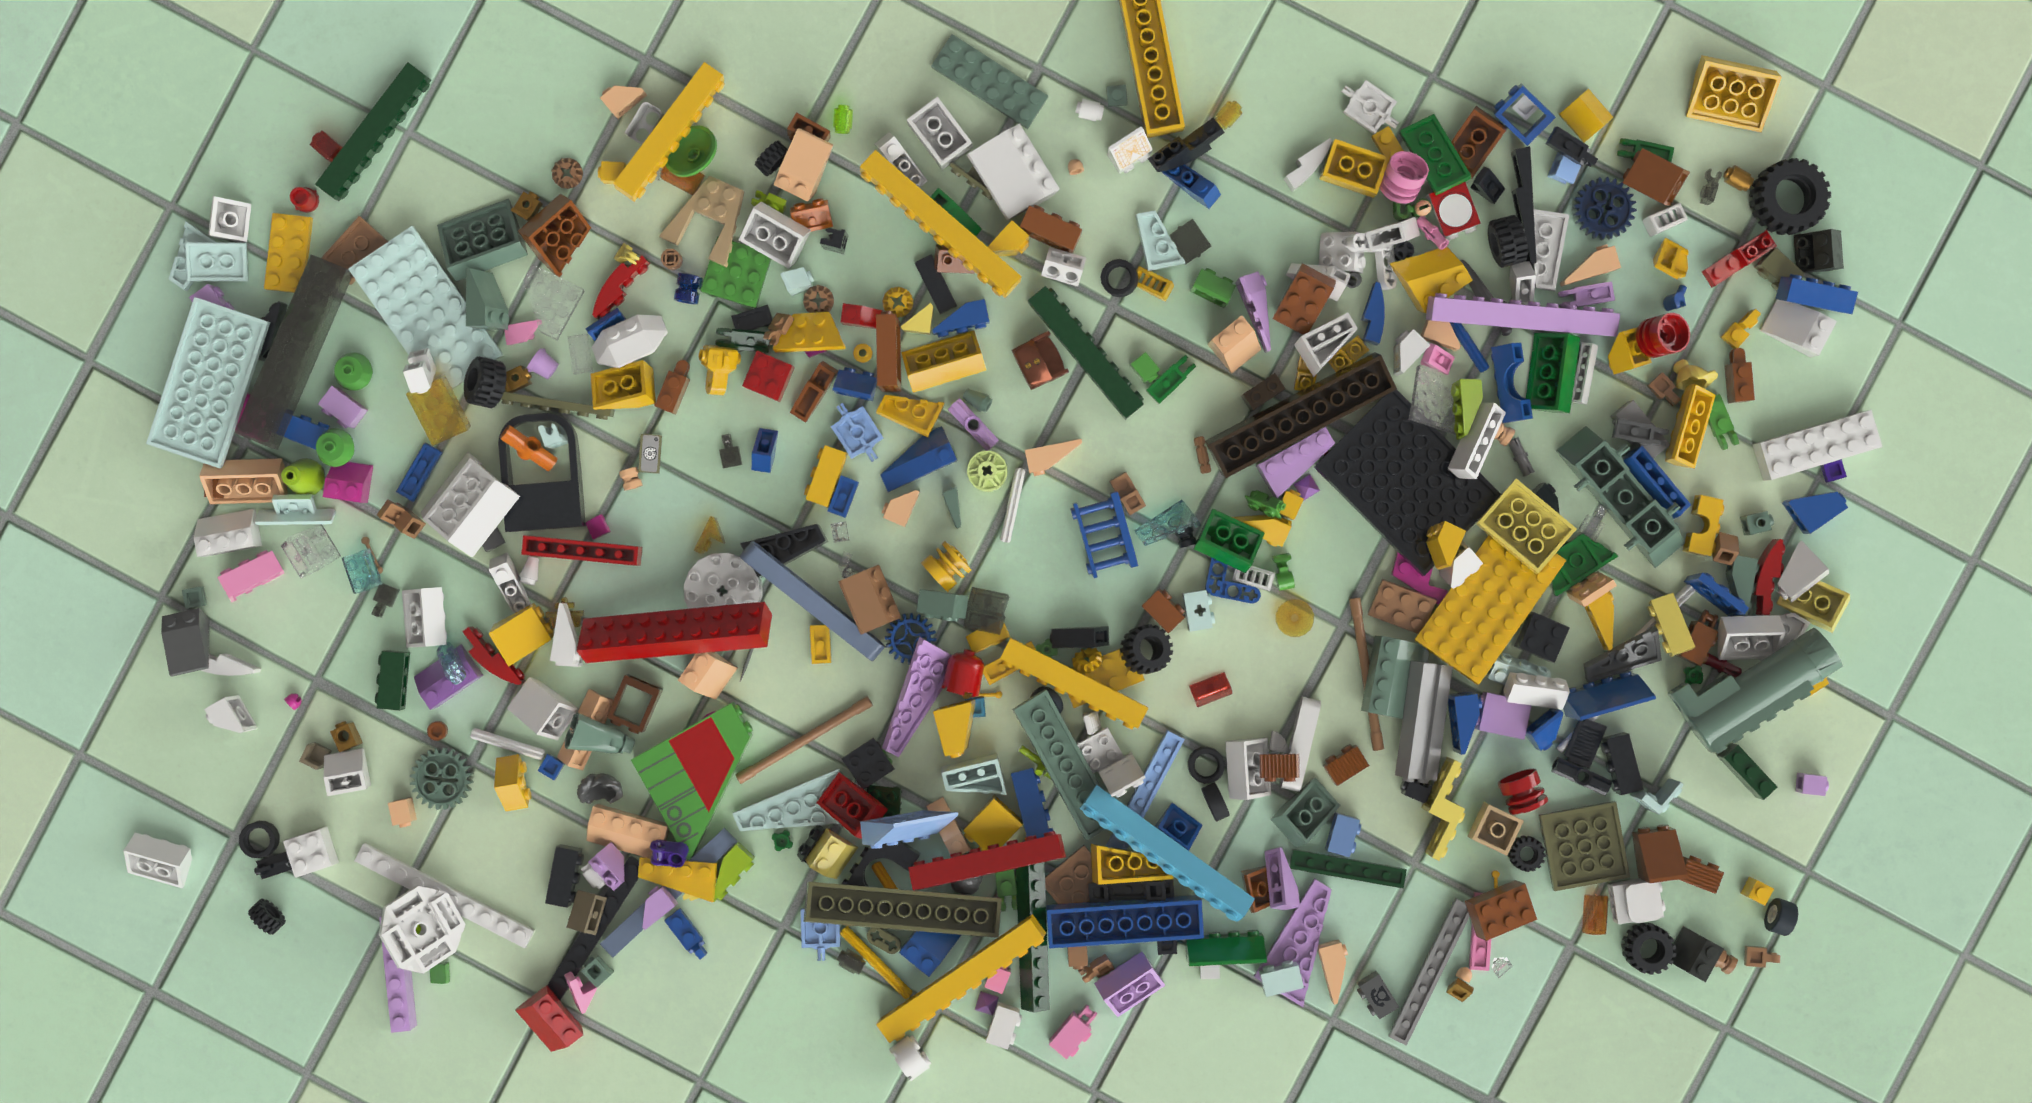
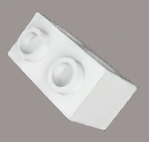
M1049 247L1041 276L1078 286L1086 257Z

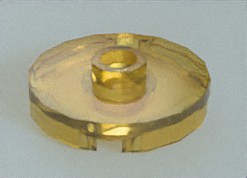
M1290 599L1278 607L1276 624L1283 634L1290 637H1300L1309 632L1313 626L1314 613L1306 602L1299 599ZM1294 614L1298 617L1295 622L1291 620V616Z

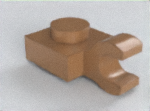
M776 313L768 327L770 331H766L763 338L771 339L769 344L776 346L781 334L786 335L794 318L789 314Z
M1663 372L1647 385L1660 400L1665 397L1671 406L1681 401L1672 391L1676 385Z
M1745 946V966L1766 968V962L1780 963V955L1772 952L1767 953L1766 947Z
M1104 954L1089 963L1090 967L1084 966V969H1079L1078 971L1081 976L1087 973L1082 979L1085 983H1088L1094 977L1100 978L1115 968L1107 955Z

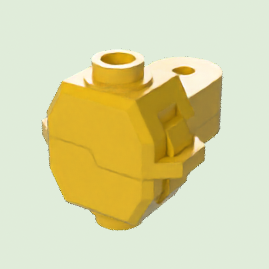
M704 345L703 349L699 351V360L707 368L706 393L723 396L726 392L728 373L736 370L737 364H740L741 355L732 348Z

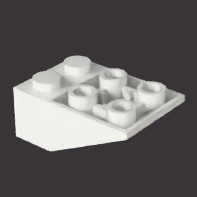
M1132 752L1098 771L1111 797L1116 796L1117 798L1127 792V788L1131 786L1136 788L1143 784V779L1146 778Z

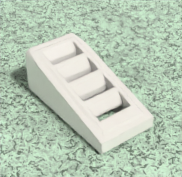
M1677 203L1643 219V224L1649 236L1652 237L1687 221L1688 218L1681 203ZM1672 210L1675 211L1679 220H1676Z
M1251 566L1244 573L1243 578L1240 579L1241 571L1235 569L1232 577L1233 581L1267 591L1271 590L1275 572ZM1249 570H1253L1250 581H1247ZM1257 572H1260L1258 583H1254ZM1266 574L1268 575V577L1266 580V584L1264 586L1262 585L1264 575Z
M1091 711L1082 714L1087 734H1094L1101 729L1098 712Z

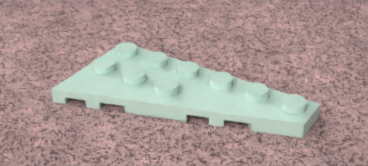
M838 768L732 813L739 831L840 824L817 804V801L839 772L841 773L840 769Z

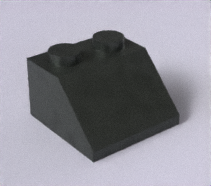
M1683 926L1673 943L1676 945V949L1673 950L1676 953V957H1672L1671 960L1674 961L1673 964L1706 982L1724 948Z

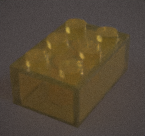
M445 375L433 379L431 388L427 392L418 394L417 392L411 393L409 390L406 393L432 446L466 432L471 427Z

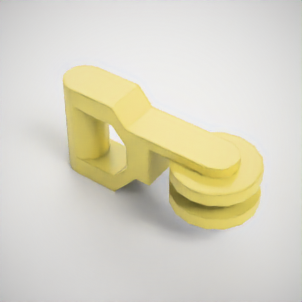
M623 243L613 259L619 263L629 261L636 265L635 260L639 261L640 258L637 257L636 253L632 252V247Z

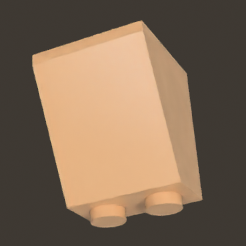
M1242 315L1208 343V346L1231 374L1262 350L1254 329Z
M716 652L696 653L678 681L694 692L717 699L738 667Z

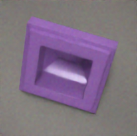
M1311 475L1294 484L1304 500L1320 491Z
M981 991L975 1010L993 1016L999 997Z

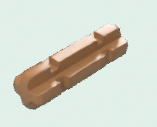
M1203 436L1194 438V444L1197 446L1196 453L1198 462L1201 464L1200 471L1202 474L1210 473L1211 466L1208 464L1209 457L1207 448L1204 446L1205 439Z

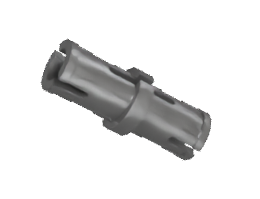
M1519 437L1512 439L1508 444L1514 455L1513 460L1514 462L1517 461L1523 477L1534 473L1535 471L1527 457L1529 456L1528 452L1524 451Z

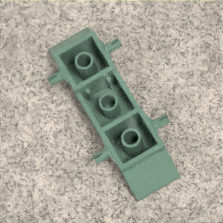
M1585 426L1557 449L1556 452L1580 479L1574 485V488H1577L1576 490L1579 492L1586 486L1630 538L1624 544V547H1627L1626 549L1630 551L1636 545L1652 566L1656 568L1685 544L1679 531L1680 528L1672 517L1680 509V506L1675 502L1668 509L1661 507L1656 499H1653L1623 461L1622 455L1630 450L1626 443L1616 450L1606 440H1602Z

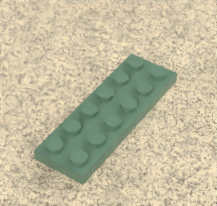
M951 34L931 65V68L1026 129L1030 127L1048 99V95L953 34Z

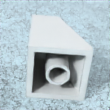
M531 677L523 683L522 688L507 707L510 712L537 735L557 741L572 721L573 715L579 711V708L547 685Z

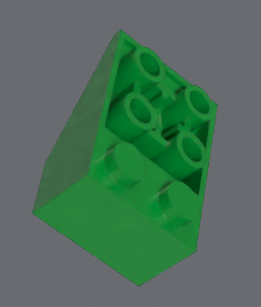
M937 188L930 197L973 235L977 236L982 228L940 188Z

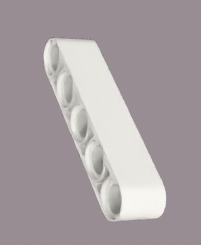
M1303 696L1300 699L1287 753L1299 754L1300 777L1295 778L1296 781L1284 782V778H1281L1280 788L1296 792L1301 790L1321 708L1320 700Z

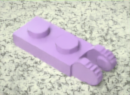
M1612 282L1575 287L1572 290L1558 292L1559 297L1574 295L1573 302H1563L1560 304V308H1565V304L1581 307L1615 301Z

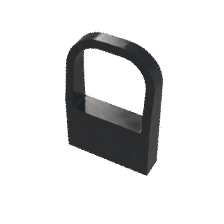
M552 413L520 415L508 421L501 430L498 441L501 483L508 485L520 497L504 517L505 532L586 526L579 443L574 427L565 418ZM554 421L561 425L568 437L571 480L513 485L510 448L507 443L500 439L506 427L511 425L516 428L524 423Z

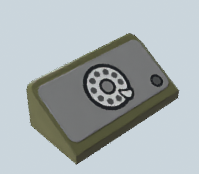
M641 434L638 472L660 474L662 435Z

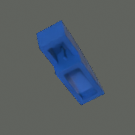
M1375 282L1372 285L1361 318L1362 321L1368 322L1362 340L1377 346L1381 341L1385 319L1384 299L1379 282Z

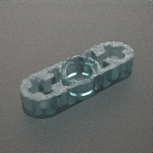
M446 642L447 645H440L438 647L437 656L446 678L456 685L465 679L466 671L457 649L450 642Z

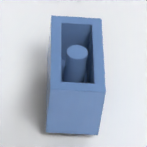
M1335 812L1325 849L1328 852L1350 857L1351 853H1354L1356 849V842H1354L1356 834L1359 835L1361 831L1360 820Z

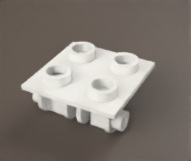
M1108 727L1102 728L1101 731L1092 734L1090 737L1087 736V739L1081 742H1077L1093 773L1124 757Z

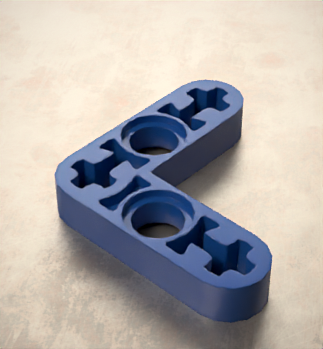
M1211 557L1205 584L1207 593H1210L1212 596L1246 603H1256L1259 601L1261 593L1258 588L1225 581L1228 565ZM1216 563H1220L1223 566V571L1220 574H1215L1212 570L1213 565ZM1211 575L1222 577L1221 581L1217 580L1216 585L1219 586V590H1215L1214 593L1209 588V585H1213L1214 579H1210ZM1232 585L1238 588V594L1234 597L1229 596L1227 592L1228 588ZM1241 587H1245L1244 592H1251V589H1253L1254 593L1257 594L1256 598L1254 597L1252 600H1249V596L1243 595V599H1240Z

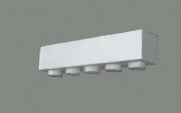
M1581 344L1572 395V402L1588 403L1598 345Z

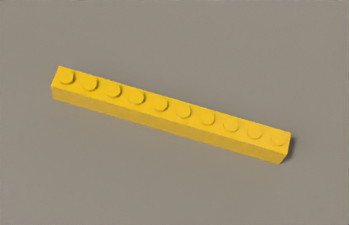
M875 150L861 164L860 175L866 182H872L875 185V189L881 195H887L890 198L889 201L895 207L902 208L905 211L904 214L910 220L914 219L917 221L921 230L932 234L936 243L947 247L951 256L962 260L963 266L969 271L973 270L978 274V279L984 284L988 283L996 295H1002L1006 298L1021 282L1022 276L878 151Z
M1031 914L881 1017L876 1023L877 1027L889 1043L893 1040H896V1042L901 1040L906 1035L905 1032L917 1029L921 1025V1021L924 1019L928 1021L933 1018L937 1010L940 1008L942 1011L951 1005L952 1000L955 998L959 1000L964 997L968 989L972 988L974 990L982 984L981 980L986 977L988 979L992 978L997 974L996 970L1000 967H1008L1012 964V959L1017 956L1019 958L1024 956L1028 952V948L1039 946L1044 941L1045 930L1035 916Z

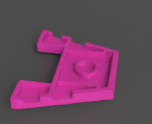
M1397 552L1392 576L1419 593L1435 598L1437 605L1440 604L1448 590L1429 585L1433 568L1425 576H1421Z

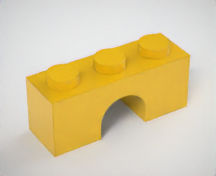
M1695 495L1691 514L1701 517L1704 527L1700 533H1686L1682 551L1701 556H1711L1716 548V542L1714 541L1715 536L1720 530L1719 519L1724 512V500L1705 495Z

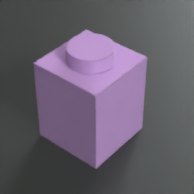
M1797 772L1795 792L1820 796L1826 795L1829 788L1826 776Z

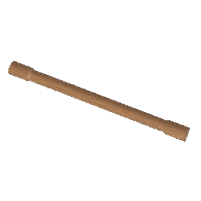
M1359 597L1349 599L1351 616L1353 617L1365 691L1370 662L1362 618L1361 599ZM1368 712L1373 751L1383 750L1384 743L1378 714Z
M866 696L840 714L754 765L735 774L740 784L746 782L787 755L853 716L873 706L872 702Z

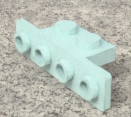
M312 494L273 495L272 502L275 510H259L255 524H332L336 511L335 509H316Z
M1504 652L1497 658L1487 675L1489 680L1505 685L1510 672L1535 676L1541 675L1551 678V671L1544 666L1534 665L1525 659H1518Z

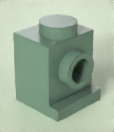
M1768 511L1740 517L1744 535H1754L1772 530L1771 526L1774 525L1773 517L1771 514L1768 515Z
M599 955L595 959L591 956L583 964L585 968L581 971L596 988L614 972ZM595 966H598L601 971L597 972Z

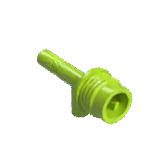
M1022 745L1018 751L1037 764L1035 774L1040 776L1043 773L1044 777L1046 776L1051 780L1039 756Z

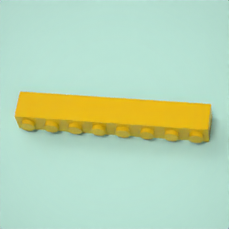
M705 62L701 65L613 184L616 190L634 202L637 198L640 199L644 195L645 187L648 183H652L655 180L656 172L659 168H663L667 164L668 156L671 152L674 153L678 149L682 137L688 136L691 131V125L699 121L705 107L708 108L713 102L715 93H719L725 85L723 74Z
M1011 637L1000 657L1003 660V665L1009 668L1015 666L1020 669L1019 673L1027 677L1033 675L1037 677V682L1045 686L1048 683L1055 686L1053 690L1064 695L1065 692L1071 694L1072 700L1078 703L1084 701L1089 704L1088 708L1096 712L1100 709L1106 712V717L1114 721L1118 718L1124 721L1122 725L1132 730L1134 727L1139 728L1148 710L1147 706Z

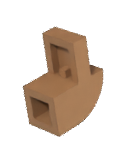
M387 500L377 513L380 519L394 525L401 533L413 539L417 537L426 524L408 508L390 500Z

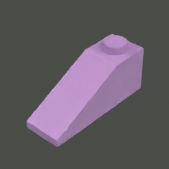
M1279 847L1265 851L1270 907L1279 910L1300 907L1298 887L1283 849Z

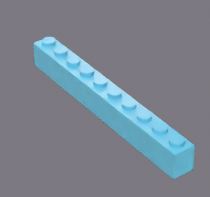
M1098 785L1090 791L1079 808L1087 817L1099 822L1102 828L1110 830L1119 840L1131 845L1134 851L1142 853L1148 861L1160 866L1166 874L1174 876L1183 886H1188L1198 897L1206 899L1215 909H1220L1230 920L1238 922L1244 918L1255 900L1251 895L1116 798L1111 797L1109 793Z

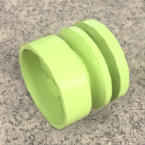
M982 451L976 453L970 459L967 466V475L969 481L976 489L983 492H992L999 489L1005 483L1007 465L999 454L993 451ZM983 467H992V474L984 476Z

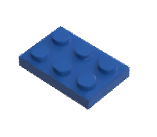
M1702 572L1689 575L1684 580L1686 584L1691 585L1696 592L1727 616L1743 615L1749 609L1745 605L1744 600L1737 596L1734 597L1729 593L1730 590L1727 587L1717 584L1708 573Z

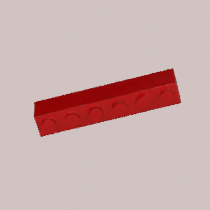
M523 535L521 555L641 566L643 547Z

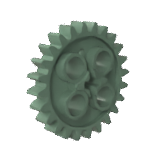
M447 747L443 748L442 752L440 748H435L434 752L428 750V756L426 754L420 755L422 760L418 759L415 761L418 766L411 768L415 773L409 777L415 778V781L411 782L410 785L416 786L412 792L419 793L416 799L423 798L422 805L429 802L428 808H432L434 805L436 810L441 809L442 806L444 810H447L449 805L452 808L456 807V802L458 804L463 802L461 797H468L465 791L472 790L468 786V784L474 783L473 780L469 779V776H472L474 773L468 772V769L472 766H465L468 759L461 760L462 753L455 756V749H452L449 753ZM431 763L435 764L437 767V771L435 773L431 772L430 770ZM450 765H452V766L455 767V769H456L455 775L450 774V772H449V766H450ZM442 775V778L458 779V782L451 780L442 782L441 779H426L425 776L438 777ZM429 782L435 786L433 792L428 790ZM448 784L453 786V794L447 792Z

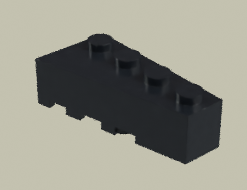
M819 524L752 540L784 565L828 542ZM751 541L740 543L743 550L746 549ZM754 570L755 573H756V575H757V577H759V578H762V577H763L760 573H758L756 570Z

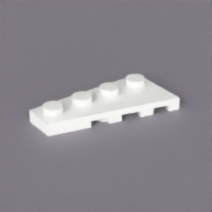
M1534 209L1536 263L1534 264V272L1536 274L1535 288L1555 291L1569 214Z

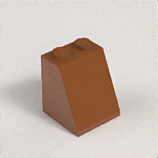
M1642 148L1641 151H1637L1633 158L1634 164L1631 169L1628 168L1624 173L1623 184L1664 205L1671 206L1690 172Z
M1658 825L1657 829L1650 830V827L1638 828V831L1632 832L1638 878L1648 883L1688 878L1676 829L1669 827V825Z

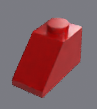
M843 303L841 323L842 325L876 329V314H881L883 310Z

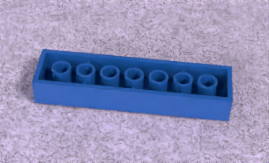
M1197 895L1174 896L1166 898V901H1147V899L1046 905L1049 949L1204 938L1202 899Z

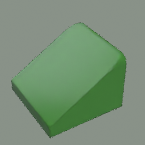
M449 962L438 963L430 969V983L447 984L450 982Z

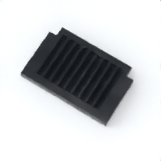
M1589 719L1578 720L1564 753V756L1568 757L1567 761L1590 769L1607 726Z

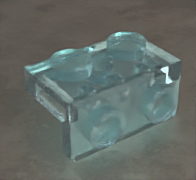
M370 548L342 558L354 594L369 591L382 585L381 577Z

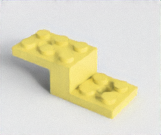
M1446 757L1438 773L1437 781H1434L1432 785L1433 787L1426 804L1423 803L1421 807L1441 818L1425 853L1438 861L1446 855L1448 850L1446 846L1449 840L1452 841L1456 835L1455 828L1465 817V808L1445 798L1452 791L1454 778H1458L1462 770L1460 767L1462 763Z

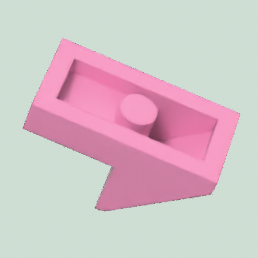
M1429 343L1430 346L1424 352L1421 365L1448 375L1455 357L1439 346Z
M569 972L564 976L574 1002L581 1014L586 1012L597 988L591 981L582 984L579 976L575 977L572 972Z

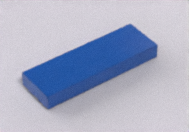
M425 442L396 492L414 502L443 452Z

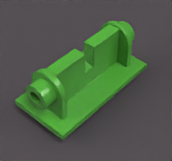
M1259 490L1252 491L1250 496L1245 495L1250 509L1264 512L1270 518L1282 519L1279 512L1283 511L1286 507L1283 500L1271 496L1269 501H1267L1269 495Z

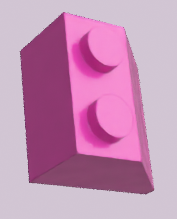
M347 462L342 466H331L325 478L323 497L368 503L373 465Z

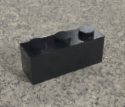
M1622 732L1603 737L1601 749L1607 757L1606 768L1612 776V790L1619 795L1644 790L1629 733Z
M562 844L556 846L545 904L568 908L574 903L577 894L574 891L575 885L579 883L581 875L578 873L579 865H582L584 860L583 848Z

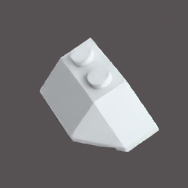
M635 315L602 330L591 348L599 365L621 368L654 353L668 331L661 316Z

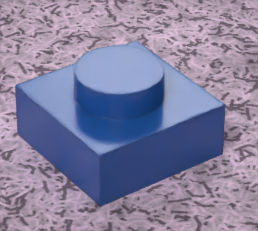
M547 754L538 771L550 779L556 780L565 764L551 754Z

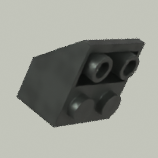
M1827 229L1794 235L1796 266L1802 272L1810 273L1844 269L1841 230Z

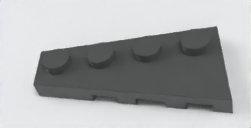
M1656 626L1584 663L1585 679L1587 682H1594L1662 661L1659 632Z

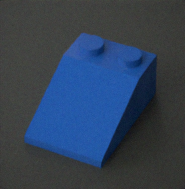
M1476 693L1449 694L1448 698L1453 751L1461 755L1466 754L1480 715L1479 709L1482 708L1481 698Z
M914 931L900 948L899 953L930 977L961 935Z

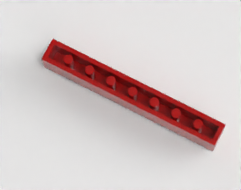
M1055 831L1043 833L1044 837L1037 838L1034 835L1025 837L1024 842L1018 843L1016 839L1007 841L1006 846L999 847V844L987 846L988 850L981 851L980 848L969 850V854L966 855L958 852L950 854L951 858L948 859L940 856L932 858V862L926 864L925 860L914 862V866L908 867L912 889H925L1065 858L1061 834H1055Z

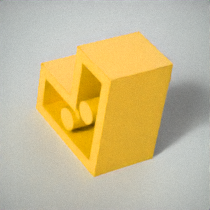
M519 754L496 758L494 789L505 811L528 808L529 799H531V790L526 787L524 773L527 772L526 763L521 760Z

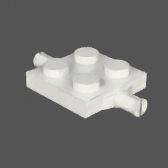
M1367 80L1356 91H1353L1347 85L1341 91L1350 97L1349 105L1343 113L1372 134H1375L1384 123H1387L1394 129L1399 124L1398 121L1390 117L1397 101Z

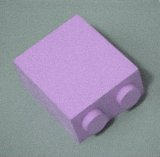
M1483 691L1482 695H1479L1482 701V708L1479 709L1480 715L1475 729L1525 740L1532 705L1510 703L1506 701V697L1503 695Z

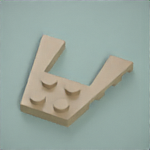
M709 176L659 237L678 246L695 212L723 224L724 227L708 259L727 268V261L732 250L731 243L736 232V221L740 214L744 191Z

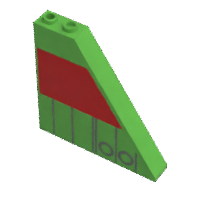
M734 702L631 759L675 840L688 846L687 861L695 855L752 738V726L748 721L745 722L742 717L743 711L741 707Z

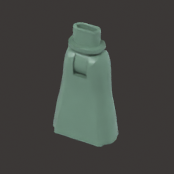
M577 712L573 715L570 724L573 730L569 729L565 738L566 749L604 753H631L635 744V739L629 738L627 734Z

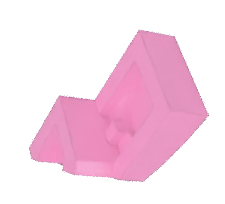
M542 320L508 325V330H504L506 344L515 345L527 342L528 339L533 340L534 332L538 326H541Z

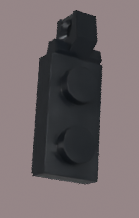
M1558 126L1554 127L1546 142V145L1581 166L1584 163L1591 167L1598 160V158L1590 154L1591 150L1587 144Z

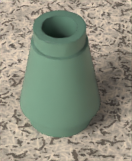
M969 388L963 395V399L979 412L983 411L986 413L993 400L989 398V395L970 390Z

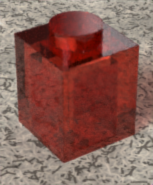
M323 130L316 133L309 144L330 162L334 160L343 148Z

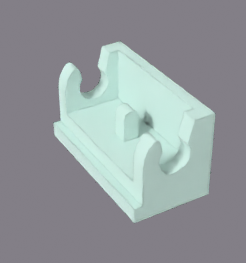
M551 424L549 428L544 427V425L538 426L545 447L554 449L568 444V437L562 426H559L561 434H559L555 424Z

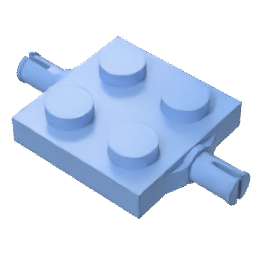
M841 403V407L838 405L836 408L842 417L831 426L832 430L851 459L859 454L866 453L871 462H873V457L875 460L878 457L872 448L876 443L884 439L863 406L855 411L848 412L844 403Z
M801 908L802 948L817 949V961H821V954L822 961H825V949L841 946L840 925L803 922L805 908Z

